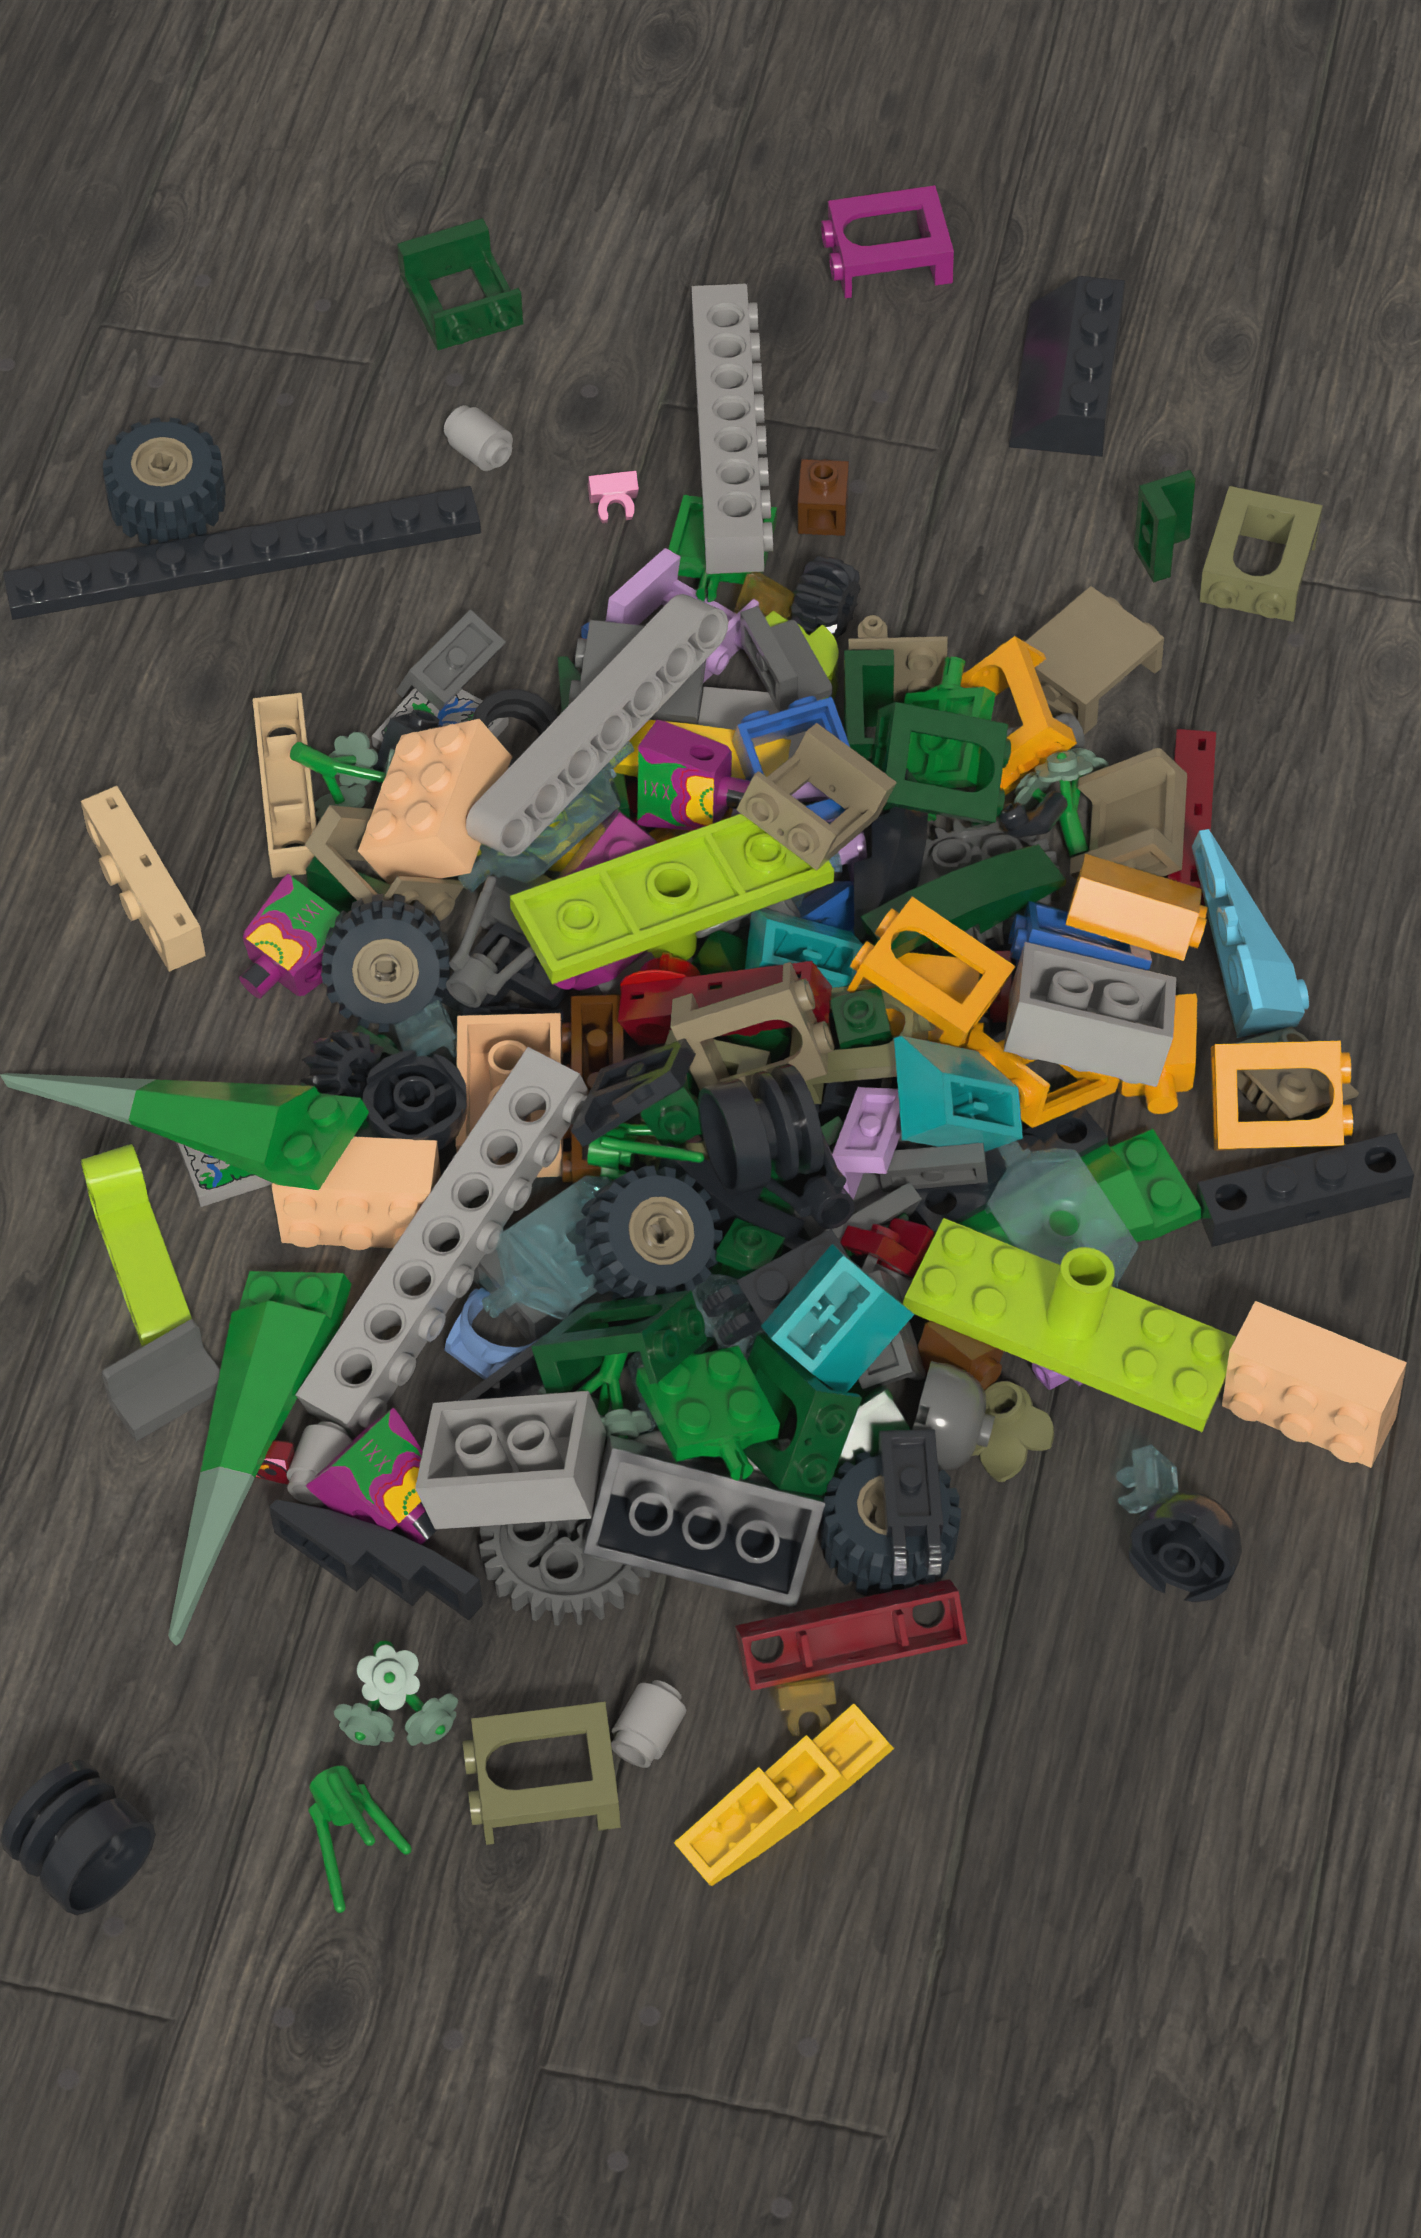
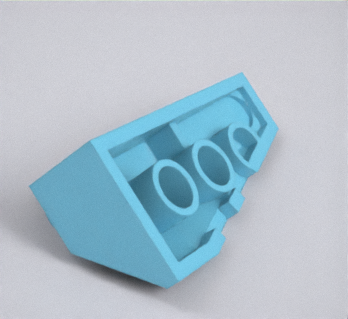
M1201 830L1194 840L1192 850L1205 905L1208 907V918L1237 1038L1277 1031L1287 1027H1297L1305 1013L1304 1010L1309 1008L1306 984L1303 979L1297 980L1293 963L1210 830Z

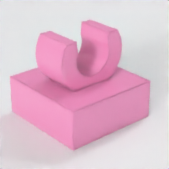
M636 471L589 476L590 503L599 502L598 517L601 523H608L607 507L612 503L621 504L625 509L626 520H632L634 503L631 498H637L639 490Z

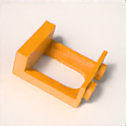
M1016 636L1000 645L993 653L970 670L964 672L961 681V687L963 688L985 686L996 693V696L1008 687H1010L1023 726L1007 737L1011 741V754L1008 764L1002 769L1000 788L1004 789L1005 796L1013 791L1020 783V780L1028 773L1035 772L1036 766L1045 764L1049 755L1068 751L1077 744L1072 728L1052 717L1035 667L1046 660L1045 654Z
M911 897L900 913L891 908L875 932V935L880 937L877 944L874 946L866 941L850 965V968L857 973L847 991L850 993L856 992L866 978L943 1030L937 1043L961 1047L971 1033V1030L974 1029L996 999L1015 966L914 897ZM907 930L925 935L983 975L963 1004H960L895 958L891 950V944L900 932Z
M979 1028L971 1030L966 1049L979 1052L1018 1087L1021 1120L1031 1128L1116 1092L1119 1078L1090 1071L1079 1072L1068 1066L1060 1065L1079 1081L1048 1094L1050 1084L1026 1066V1064L1035 1060L1024 1059L1017 1054L1005 1052V1039L995 1042Z
M1341 1041L1215 1044L1211 1047L1214 1151L1326 1146L1333 1148L1344 1146V1136H1352L1351 1104L1343 1105L1342 1084H1350L1351 1058L1349 1052L1341 1053ZM1309 1068L1318 1070L1329 1079L1330 1108L1319 1118L1295 1121L1238 1122L1237 1070Z

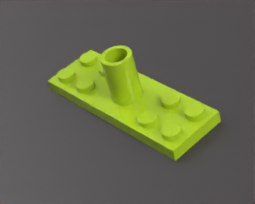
M738 814L511 895L510 909L551 983L555 984L646 950L651 952L654 958L661 957L663 952H670L673 957L687 961L696 950V932L834 883V868L828 860L818 870L814 869L744 815Z
M943 1218L903 1301V1305L915 1315L1200 1432H1203L1226 1379L1229 1351L1236 1339V1336L1113 1287L1112 1283L1115 1275L1113 1263L1103 1252L1089 1247L1073 1249L1063 1257L1061 1265L945 1218Z

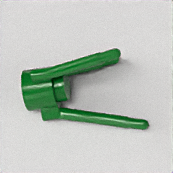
M622 1123L589 1144L587 1162L589 1165L601 1167L600 1177L615 1180L628 1173L622 1170V1166L631 1168L635 1154L697 1163L703 1162L705 1158L701 1152L637 1142L636 1136H654L647 1124Z
M334 1766L324 1770L312 1780L309 1788L316 1803L309 1808L308 1812L316 1825L334 1909L337 1913H342L345 1911L346 1906L328 1824L330 1821L336 1826L352 1823L367 1846H372L375 1843V1837L362 1816L363 1810H365L403 1854H409L412 1848L401 1835V1832L374 1802L364 1784H357L350 1769L347 1766Z

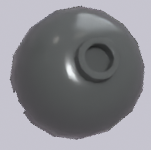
M931 1361L913 1430L935 1429L939 1471H949L967 1463L973 1455L976 1445L988 1446L995 1416L985 1413L986 1393L976 1378L969 1372L954 1365Z

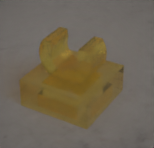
M752 572L746 575L734 613L737 614L750 601L755 599L759 602V608L764 617L775 611L786 619L791 615V606L795 596L792 591L764 574Z
M824 1678L775 1685L777 1707L781 1711L790 1710L787 1715V1727L793 1736L800 1735L798 1721L805 1712L817 1714L821 1732L831 1724L830 1715L822 1705L836 1704L834 1681L832 1679Z

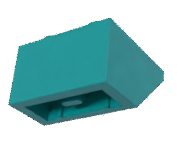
M762 908L751 912L745 969L783 965L788 962L813 961L832 985V988L845 987L850 985L857 973L850 968V965L863 944L850 931ZM829 1013L830 1018L834 1019L833 1013Z
M906 1036L894 1038L902 1140L936 1147L984 1143V1150L986 1152L1023 1139L1018 1087L979 1052Z
M832 1244L761 1327L776 1344L833 1390L848 1392L914 1316V1313Z

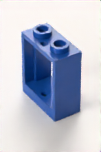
M809 696L794 701L788 706V710L770 715L768 710H762L745 716L741 720V724L737 725L732 739L745 779L751 781L754 774L758 771L764 775L754 748L755 746L805 732L816 723L850 747L833 698L829 697L817 701L815 696ZM832 799L806 806L829 824L846 811V809Z
M1028 901L1024 916L1016 914L1014 917L1008 944H1012L1010 958L1016 959V967L1018 966L1024 943L1028 942L1147 971L1150 969L1152 963L1150 950L1067 926L1065 924L1068 911Z

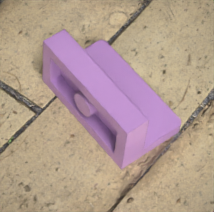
M858 1087L832 1154L838 1169L846 1177L844 1188L853 1200L863 1173H887L901 1135L898 1089Z

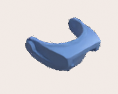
M480 1288L470 1293L462 1312L449 1333L445 1344V1351L485 1380L534 1342L522 1347H505L490 1343L477 1335L472 1328L473 1320L486 1306L490 1298V1292Z

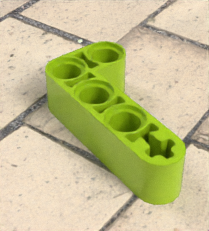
M129 1144L82 1159L81 1164L99 1229L141 1346L144 1347L192 1318L152 1211L133 1145Z

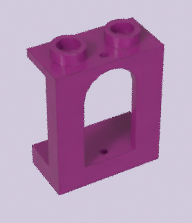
M935 185L828 201V220L821 221L822 241L824 248L832 247L833 253L829 254L831 276L833 281H841L845 299L852 298V277L930 266L935 286L953 283L954 250ZM917 210V223L922 238L872 246H860L849 241L843 231L847 224L859 218Z

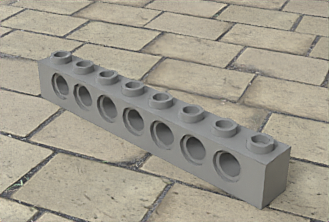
M747 284L692 286L706 574L764 572V552L773 551L772 522L763 523L762 520L771 519L770 490H760L761 486H769L768 457L758 458L759 454H767L766 426H756V423H764L763 394L754 395V392L762 391L761 363H752V361H760L759 332L750 333L752 330H758L757 302L748 303Z
M527 1047L296 1393V1397L309 1414L323 1422H332L343 1427L347 1431L348 1436L355 1439L372 1422L386 1413L388 1400L398 1385H404L412 1376L416 1367V1358L427 1341H433L440 1334L445 1323V1314L455 1299L462 1297L469 1290L474 1279V1270L485 1254L492 1253L498 1246L503 1235V1227L513 1211L520 1210L527 1202L531 1194L532 1183L541 1169L548 1167L555 1160L560 1149V1140L570 1125H574L589 1094L580 1073ZM536 1110H546L540 1119L533 1122L525 1121L530 1113ZM511 1152L517 1153L510 1163L497 1165L498 1160L503 1155ZM482 1195L488 1196L486 1202L480 1207L468 1208L474 1198ZM460 1239L452 1250L439 1252L440 1247L447 1240ZM422 1282H431L429 1288L424 1293L410 1296L412 1289ZM397 1325L401 1326L399 1333L389 1340H381L383 1333L388 1328ZM366 1369L372 1370L370 1377L365 1382L352 1384V1380L357 1373Z

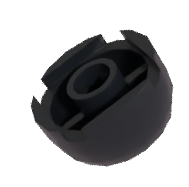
M402 1051L384 1058L370 1071L366 1079L367 1086L363 1092V1102L369 1114L365 1120L374 1138L436 1140L439 1152L458 1136L467 1115L466 1083L459 1069L444 1056L433 1053V1058L427 1056H416V1051Z
M1180 1491L1162 1496L1146 1508L1131 1533L1132 1544L1128 1550L1129 1559L1139 1576L1155 1590L1165 1593L1167 1583L1190 1592L1184 1601L1201 1602L1213 1600L1226 1591L1239 1564L1242 1545L1239 1527L1232 1514L1218 1501L1201 1493Z

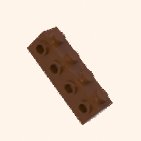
M621 995L571 996V1022L562 1023L563 1053H571V1065L564 1066L580 1073L589 1092L601 1068L625 1060V1029L618 1023ZM571 1124L563 1136V1139H572V1151H562L563 1183L573 1182V1187L585 1200L595 1198L593 1194L614 1180L600 1177L601 1167L588 1164L589 1144L585 1146L580 1144L571 1132L573 1124Z

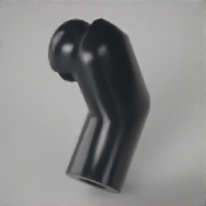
M1056 791L1047 793L1038 807L1030 812H1026L1024 805L1016 802L1014 807L1010 803L1004 806L999 814V818L1004 824L1002 829L1007 835L1014 838L1047 834L1065 812L1068 803L1066 798Z

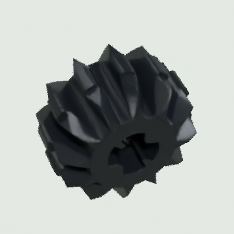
M817 556L813 561H810L805 566L804 574L798 577L799 583L797 589L793 592L795 597L791 606L792 620H795L808 635H811L821 625H824L835 639L844 634L848 622L853 620V612L858 605L857 597L861 590L860 584H858L860 580L859 571L855 570L853 566L845 564L843 560L833 557Z
M347 1030L333 1031L328 1034V1038H319L317 1041L312 1042L315 1055H308L302 1059L310 1068V1075L305 1076L301 1082L306 1085L315 1086L321 1094L361 1098L363 1101V1092L367 1086L366 1079L370 1071L380 1063L379 1058L384 1047L378 1046V1044H370L369 1035L363 1032H348Z

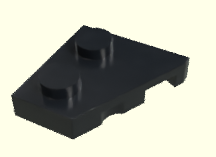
M686 1039L678 1040L600 1069L571 1129V1132L582 1146L590 1144L663 1097L673 1094L684 1085L687 1079L686 1075L696 1055Z

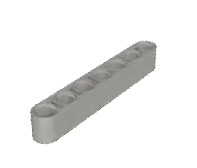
M685 594L673 597L473 805L466 819L468 835L472 839L504 855L513 857L522 853L720 646L728 631V618L725 612Z

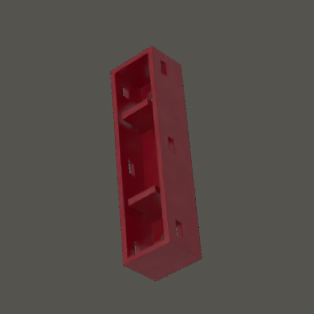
M1177 729L1174 761L1187 773L1182 870L1171 873L1166 878L1202 889L1192 845L1199 831L1209 829L1211 832L1216 731ZM1201 892L1200 905L1206 906L1203 892Z
M813 961L792 963L796 975L801 974V978L798 979H807L812 989L815 1000V1009H812L817 1022L825 1021L828 1023L832 985ZM783 965L623 985L618 1023L638 1046L666 1043L669 1030H672L670 1026L673 999L692 993L698 1007L702 1008L783 982ZM722 984V988L710 990V986ZM644 994V998L638 999V997L636 996ZM769 1020L720 1036L733 1034L752 1036L760 1033V1031L795 1026L787 1021Z
M951 1579L735 1625L744 1678L751 1691L968 1644L959 1591ZM942 1601L944 1614L937 1624L925 1627L915 1622L913 1618L914 1606ZM774 1636L782 1638L783 1649L776 1659L763 1662L757 1660L752 1655V1641Z

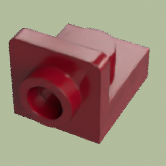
M894 1218L888 1228L872 1224L870 1230H865L848 1225L840 1243L844 1248L863 1260L869 1254L878 1258L876 1264L902 1276L914 1279L935 1232L925 1225Z

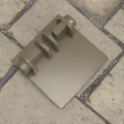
M870 615L859 624L858 638L849 639V650L894 649V702L904 703L906 693L926 692L941 684L945 665L944 660L947 657V636L888 638L885 622L876 615Z
M1287 1027L1235 1044L1309 1042V1040L1293 1027ZM1309 1068L1237 1070V1087L1246 1095L1250 1102L1258 1101L1256 1108L1260 1112L1268 1111L1266 1116L1270 1121L1305 1120L1303 1118L1304 1114L1330 1106L1329 1079L1318 1070ZM1342 1084L1343 1101L1358 1096L1359 1092L1351 1084Z

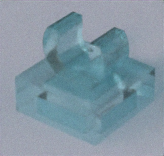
M439 999L394 1025L403 1051H416V1056L433 1058L431 1052L445 1046L453 1057L457 1056V1043L455 1040L457 1037L449 1014Z
M1152 1445L1132 1450L1133 1467H1125L1116 1473L1117 1480L1126 1488L1135 1486V1490L1131 1494L1118 1498V1504L1129 1513L1142 1512L1160 1497L1169 1493L1179 1492L1177 1467Z

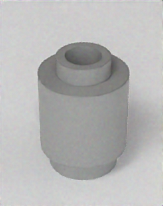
M463 405L456 408L447 418L444 425V434L448 438L450 446L481 470L489 471L507 462L512 453V434L477 407L470 408Z
M320 1422L318 1425H309L304 1429L287 1471V1478L289 1480L288 1492L297 1500L314 1506L326 1505L311 1493L305 1485L352 1442L343 1427L332 1422Z
M658 1680L652 1681L651 1684H638L612 1729L614 1739L611 1742L612 1750L623 1760L643 1768L649 1767L653 1759L661 1758L686 1714V1708L680 1701L682 1698L681 1694L671 1685Z

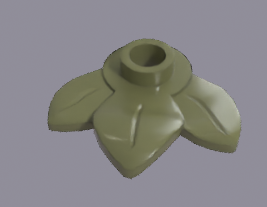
M1008 1381L994 1383L985 1390V1413L994 1415L995 1420L988 1446L976 1445L972 1455H980L981 1462L988 1475L997 1482H1004L1021 1471L1026 1462L1028 1450L1043 1451L1050 1449L1054 1439V1426L1049 1415L1033 1407L1032 1400L1023 1387ZM1013 1407L1010 1411L1000 1414L1003 1409Z

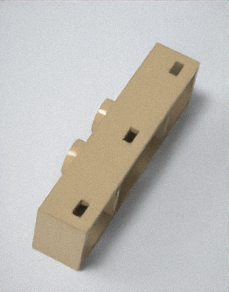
M302 693L253 698L272 877H285L287 874L291 876L306 874V868L315 855L306 846L285 848L287 845L294 843L305 845L317 826L311 769L290 759V751L295 743L302 742L308 745ZM281 727L290 728L296 733L269 737L273 730Z
M118 786L82 800L81 805L86 829L102 856L99 858V863L110 886L118 883L122 890V893L119 894L120 900L128 918L131 921L139 919L168 971L170 972L206 956L199 923Z

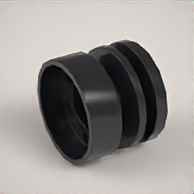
M790 1064L777 1066L771 1074L766 1071L756 1072L751 1078L750 1090L742 1080L734 1078L703 1087L699 1092L698 1111L704 1144L713 1170L727 1193L738 1195L766 1187L771 1180L772 1169L779 1178L787 1181L793 1179L798 1171L807 1175L818 1172L823 1166L824 1146L818 1113L808 1086L795 1066Z
M79 1759L66 1762L53 1769L29 1788L7 1818L0 1841L3 1850L12 1859L20 1861L22 1868L28 1874L36 1877L40 1876L42 1888L66 1912L80 1915L91 1912L105 1904L130 1882L150 1854L156 1834L153 1824L129 1801L116 1798L114 1787L108 1781L101 1779L99 1772L92 1765Z

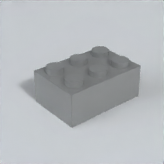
M1025 942L1009 994L1004 1051L1017 1054L1028 1060L1039 1059L1068 1066L1079 1072L1090 1071L1116 1077L1131 1084L1141 1083L1157 1087L1173 1040L1176 977Z
M589 1391L433 1403L415 1489L434 1529L592 1518L607 1432Z

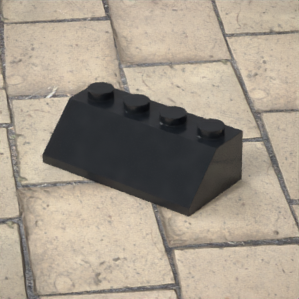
M1078 276L1031 303L1009 447L1103 457L1122 324L1125 280Z
M609 1435L601 1462L592 1518L588 1520L583 1554L796 1608L825 1507V1501L821 1495L779 1490L766 1475L752 1472L744 1480L740 1475V1480L736 1481L731 1478L726 1465L696 1457L676 1462L669 1450Z

